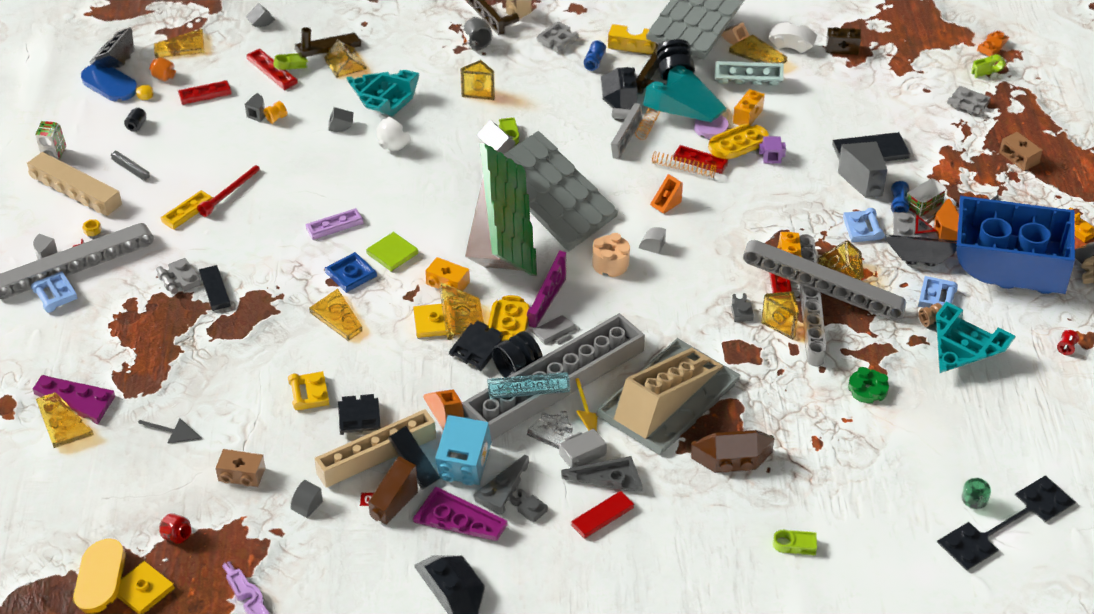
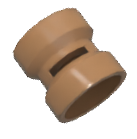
M935 303L930 308L924 307L919 310V319L925 327L931 326L936 322V313L942 305Z

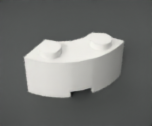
M781 23L772 27L768 38L778 49L792 48L799 53H803L814 46L818 35L804 25L797 26L791 25V23Z

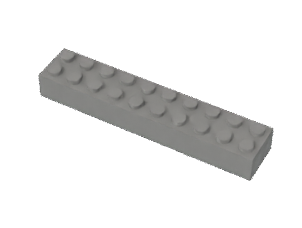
M619 313L494 384L567 379L569 391L549 393L544 391L537 394H513V396L499 395V397H490L489 388L462 402L464 418L489 422L491 440L577 391L576 378H579L581 386L584 387L644 351L645 334Z

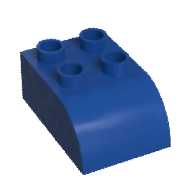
M960 196L957 234L958 261L970 276L987 284L998 285L1005 289L1014 287L1031 289L1043 294H1066L1075 262V210Z

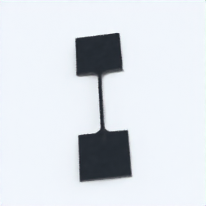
M1045 475L1015 493V496L1026 505V508L987 532H980L968 521L937 540V543L967 571L999 551L988 540L990 535L1028 512H1034L1044 522H1047L1076 504V502Z

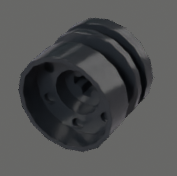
M683 39L669 40L656 48L660 76L663 80L667 81L669 71L678 65L686 67V69L691 70L693 73L695 72L694 61L691 57V47L688 41Z
M525 331L517 333L515 336L510 337L509 341L505 340L495 345L492 349L494 364L503 378L543 357L538 343Z

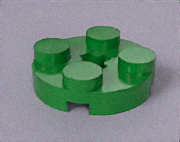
M860 367L850 376L848 389L852 392L853 398L860 402L868 404L873 403L874 400H879L880 402L888 394V376L867 367Z

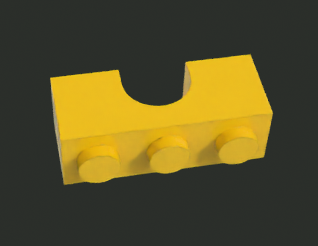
M612 24L608 34V49L652 55L658 43L646 39V35L649 32V29L646 28L643 29L641 34L632 35L628 33V26Z

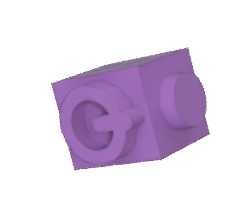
M763 136V142L759 144V154L763 155V162L781 163L782 157L786 155V144L781 142V136Z

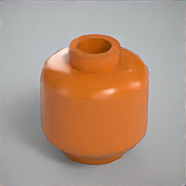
M163 57L154 59L149 68L151 75L163 82H166L169 78L173 79L176 74L174 63Z

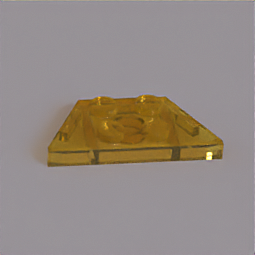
M445 283L440 284L439 291L447 340H452L456 335H462L470 323L475 324L477 320L484 323L480 298Z

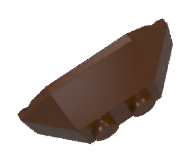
M758 430L714 433L703 437L699 441L692 442L691 459L714 473L756 470L773 453L774 436Z

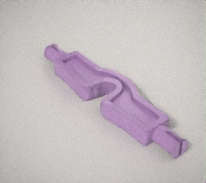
M231 562L225 563L223 568L227 572V582L233 589L237 600L241 601L251 598L243 605L247 614H269L264 606L262 593L259 588L249 583L240 569L235 570Z

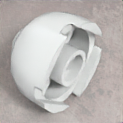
M385 117L376 130L379 140L378 144L384 150H401L411 141V137L408 132L404 133L401 130L403 126L391 117Z

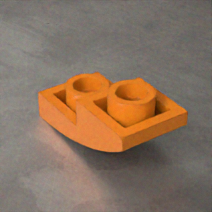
M994 31L988 34L985 42L978 45L977 51L993 56L1007 43L1009 37L1001 31Z

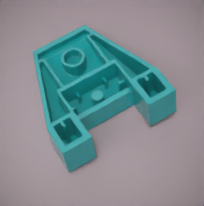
M678 65L669 71L666 86L662 82L654 81L646 87L643 105L657 111L707 122L714 121L726 111V107L691 70L686 69L684 66Z

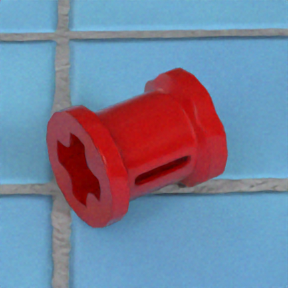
M1065 330L1061 335L1062 340L1058 343L1057 350L1063 355H1072L1075 351V344L1078 343L1080 337L1074 330Z

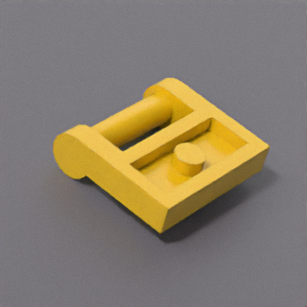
M323 371L304 375L295 373L288 376V382L292 387L294 398L292 404L295 410L330 405ZM305 384L308 399H302L299 385Z

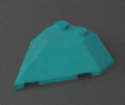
M399 70L397 74L382 72L362 75V77L355 79L351 76L346 77V79L367 109L393 117L413 99L420 75L414 71Z
M946 301L936 313L939 374L1005 352L1016 336L999 327L991 334L963 320V309Z

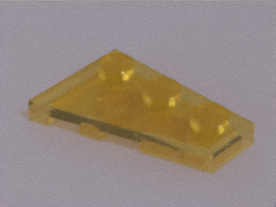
M202 29L154 43L155 58L205 53Z

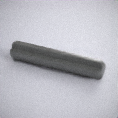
M114 151L110 154L113 161L142 180L150 178L149 171L120 152Z

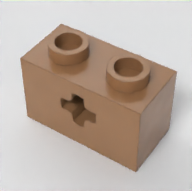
M1015 132L1002 139L999 153L1020 169L1026 171L1040 163L1043 150L1020 133Z
M223 449L215 467L218 481L258 487L265 471L264 456L262 454Z

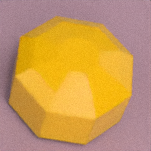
M141 85L136 90L137 97L140 100H149L154 94L153 88L149 85Z
M89 219L83 223L82 227L84 234L87 236H96L101 233L102 229L101 223L96 219Z

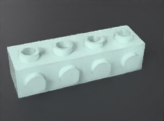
M716 61L715 81H718L719 84H728V81H735V84L752 82L753 85H762V82H769V85H779L783 81L784 63Z

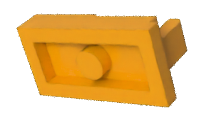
M1078 212L1075 214V236L1085 243L1094 237V227L1081 219V214Z

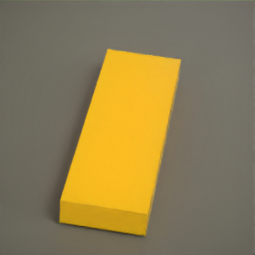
M200 190L160 217L161 222L174 230L199 213L197 206L201 202L210 201L213 197Z

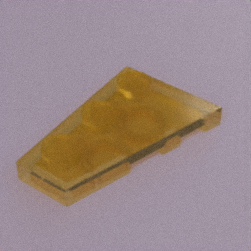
M753 34L729 47V53L757 63L785 64L787 62V56Z
M336 289L309 307L310 314L347 341L362 332V325L339 289Z
M56 392L36 398L53 448L94 435L93 430L82 422V419L70 409V406Z

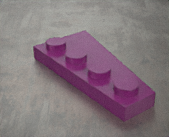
M559 250L532 307L528 309L529 327L536 328L566 281V252Z
M41 375L33 387L35 395L53 404L58 403L68 411L71 409L83 418L88 417L97 425L116 396L114 390Z
M435 486L413 517V522L493 541H498L508 526L507 520Z

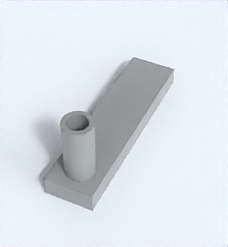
M634 103L631 110L613 108L612 118L625 119L611 142L613 158L619 159L643 119L641 104Z

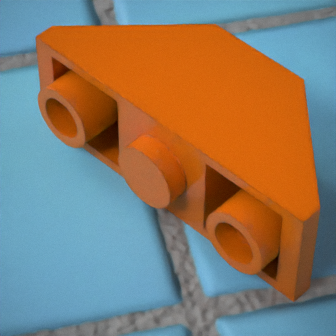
M947 199L936 213L933 228L938 231L936 233L939 239L957 240L959 214L956 206L953 205L950 199Z
M454 389L424 394L423 398L443 430L448 415L464 418L462 402Z

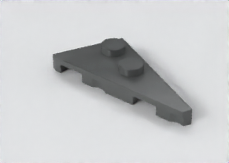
M523 455L473 495L475 502L503 514L506 510V502L511 501L512 494L516 491L521 481L520 475L522 471L526 472L528 468L529 457Z
M632 456L561 470V477L565 480L642 492L643 486Z

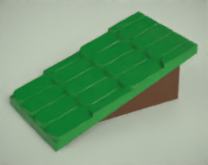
M479 143L483 178L465 257L484 267L522 270L531 276H537L536 249L533 246V226L530 221L526 171L522 165L515 163L511 158H507L492 146Z

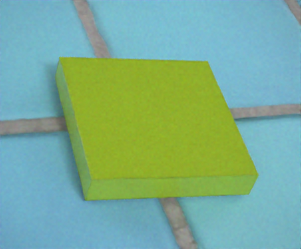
M394 231L366 249L367 255L389 271H393L419 254L418 248Z

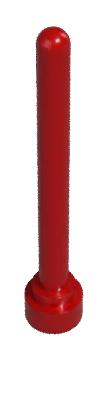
M258 165L253 166L210 201L201 202L197 206L199 214L203 217L210 215L215 205L260 170V167Z

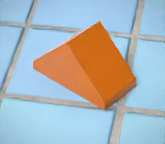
M668 174L650 205L665 214L682 202L683 182Z

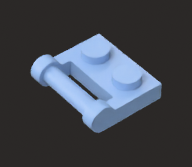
M868 208L866 211L844 212L843 219L851 242L881 240L884 237V232L878 224L877 213L874 208ZM865 220H870L872 232H869Z
M62 271L38 280L31 285V289L39 296L47 313L53 312L58 306L78 299L75 290ZM48 287L55 298L49 299L44 288Z
M925 276L918 307L930 308L935 303H940L943 306L945 302L939 301L942 289L947 291L945 302L953 304L958 284L953 281Z

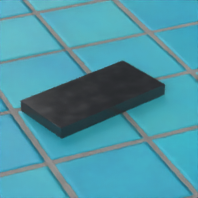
M900 132L835 139L832 141L839 160L842 144L877 142L884 162L910 158V152Z

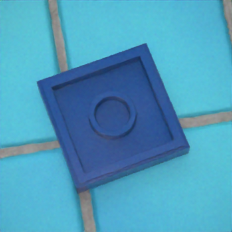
M356 252L325 267V273L346 293L377 277V272Z

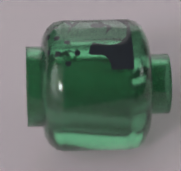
M971 478L964 483L961 499L969 508L982 509L989 502L991 487L987 481L981 478Z

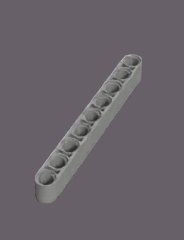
M138 223L0 273V299H6L31 290V285L34 282L61 271L65 276L147 247L153 243L154 236L146 224Z
M808 234L800 235L802 258L817 263L814 238ZM799 284L806 358L811 366L818 367L823 365L826 353L821 293Z
M750 240L746 245L743 259L749 265L890 320L899 321L904 317L907 302L899 295L758 240Z

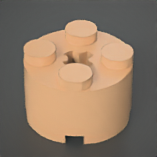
M612 233L611 235L596 238L593 241L592 266L597 273L601 275L606 273L609 277H615L627 271L630 262V245L627 240L622 238L619 233Z

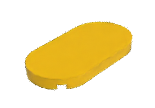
M742 124L711 137L708 150L718 158H737L758 149L759 144L763 142V136H768L769 134L760 125L750 126V124Z
M515 295L503 296L499 301L497 299L491 308L488 322L489 328L492 327L502 332L504 335L502 341H509L510 337L515 336L521 331L526 332L529 318H527L529 304L523 298Z
M115 539L100 540L92 544L82 556L74 592V602L85 613L92 614L107 608L106 605L110 601L113 603L118 595L126 556L125 550L119 541Z

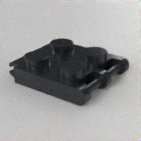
M477 320L475 324L470 323L450 349L449 355L452 357L456 356L462 359L463 363H470L477 370L482 371L492 358L493 347L503 342L502 338L504 335L502 332L492 327L489 328L488 325Z
M374 394L360 395V399L357 400L356 395L344 396L342 401H338L340 435H344L347 432L363 433V431L381 429L379 400L374 398Z

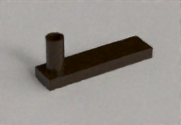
M468 0V4L498 35L504 34L505 26L519 22L517 13L500 17L485 0Z
M303 27L301 29V43L295 44V51L301 58L361 47L362 41L355 32L311 41V28Z
M656 49L636 78L637 94H642L646 87L654 82L651 79L659 68Z

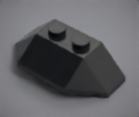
M129 27L116 32L89 61L90 64L105 68L115 66L119 68L125 65V61L130 59V55L135 51L132 28Z
M634 67L616 68L601 76L602 97L609 106L631 110L634 103L638 104Z
M885 234L887 243L906 264L916 265L917 262H923L926 266H936V264H941L957 251V240Z
M433 555L414 565V568L448 614H479L485 585L463 555Z

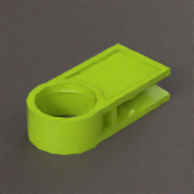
M298 53L278 54L274 58L273 65L280 70L307 68L308 60L306 57L301 58Z
M999 54L974 60L971 74H975V78L997 73L1005 67L1006 61Z
M515 117L499 119V127L510 137H515L512 139L515 145L519 143V132Z
M785 529L776 531L773 537V547L780 553L816 555L817 532ZM786 538L791 543L783 545L778 543L777 539Z

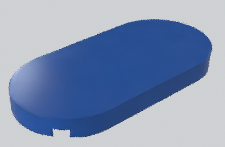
M89 65L81 72L82 83L86 87L111 101H117V99L126 101L136 95V81L114 67L105 68Z

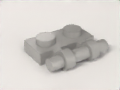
M558 21L537 35V41L547 47L555 45L553 50L558 52L559 50H564L568 44L574 43L579 34L577 32L572 34L571 27Z
M959 86L953 93L952 98L949 97L947 103L953 105L956 109L961 108L967 110V113L980 115L981 111L990 103L991 97Z
M186 258L168 264L169 270L164 269L162 266L156 268L158 278L164 282V287L171 294H176L180 287L185 292L201 285L200 278Z

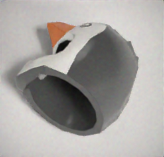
M473 17L464 24L463 42L468 43L472 50L480 51L491 43L492 30L484 19Z

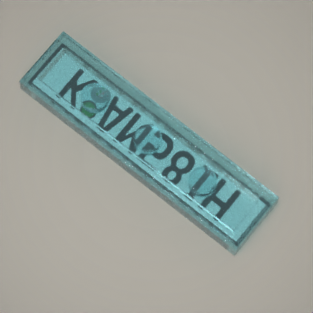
M568 372L487 379L489 399L570 392Z

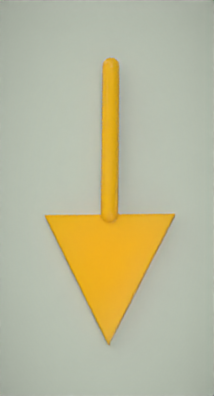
M576 378V384L585 411L577 410L576 412L589 431L592 429L597 431V413L589 411L580 380Z

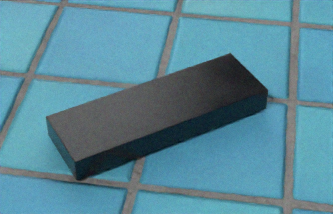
M214 265L199 269L212 311L231 307L218 266Z
M407 426L388 437L398 455L416 465L417 484L421 490L440 479Z

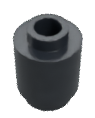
M142 108L132 109L124 120L125 127L132 132L139 131L146 121V112Z

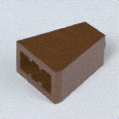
M400 456L395 460L368 501L369 513L374 520L387 525L418 493L416 465Z

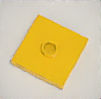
M451 303L413 306L417 338L455 334Z
M144 561L121 579L117 597L136 613L144 614L174 589V584Z

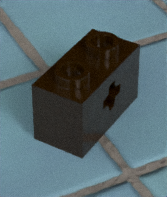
M828 27L826 53L859 55L861 29Z

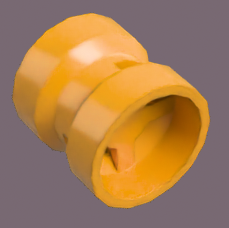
M281 101L263 110L266 119L270 123H274L278 118L282 119L288 114L285 105Z

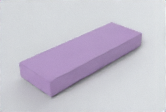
M357 208L307 223L306 230L312 240L364 224Z

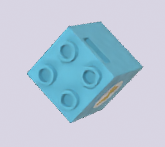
M448 415L435 457L440 478L447 482L458 481L469 486L480 485L492 443L489 422ZM451 452L466 454L468 458L467 460L451 458L450 455Z

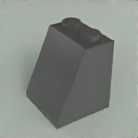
M877 142L842 144L838 167L839 175L865 198L883 197L887 167Z

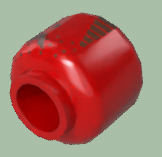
M174 513L167 514L159 525L160 536L164 540L176 544L186 541L192 531L188 518Z

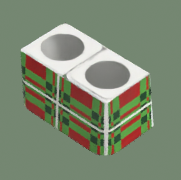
M40 121L35 133L40 153L44 152L60 160L66 148L60 124ZM46 138L51 141L50 146L47 144Z
M929 179L907 193L909 211L922 217L943 204L946 187L935 179Z

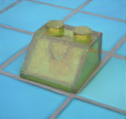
M845 240L818 257V264L858 280L864 278L862 253L849 240Z

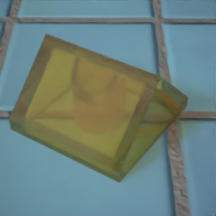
M337 40L324 57L325 62L336 78L367 69L357 51L340 40Z
M482 60L461 68L462 97L495 100L494 70Z
M794 292L765 294L761 323L794 340L799 315Z

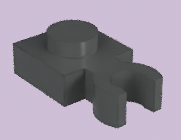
M743 293L741 299H738L736 294L732 296L731 310L734 322L753 321L754 319L751 302H746V293Z
M518 489V496L520 498L513 496L510 501L512 505L518 506V512L532 523L548 512V506L534 495L528 498L522 489Z

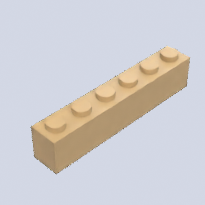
M41 152L27 162L28 173L31 178L54 188L71 199L79 201L84 206H88L98 213L108 216L122 205L118 190L44 152Z
M424 409L315 457L317 476L327 488L398 456L388 437L407 426L419 446L436 439L435 421Z

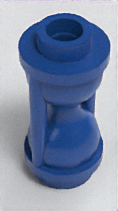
M599 40L591 43L583 61L584 67L587 70L594 71L598 69L606 52L605 43Z
M896 181L891 186L892 194L895 197L891 204V211L893 214L894 212L907 213L909 211V204L905 197L909 192V185L905 181Z

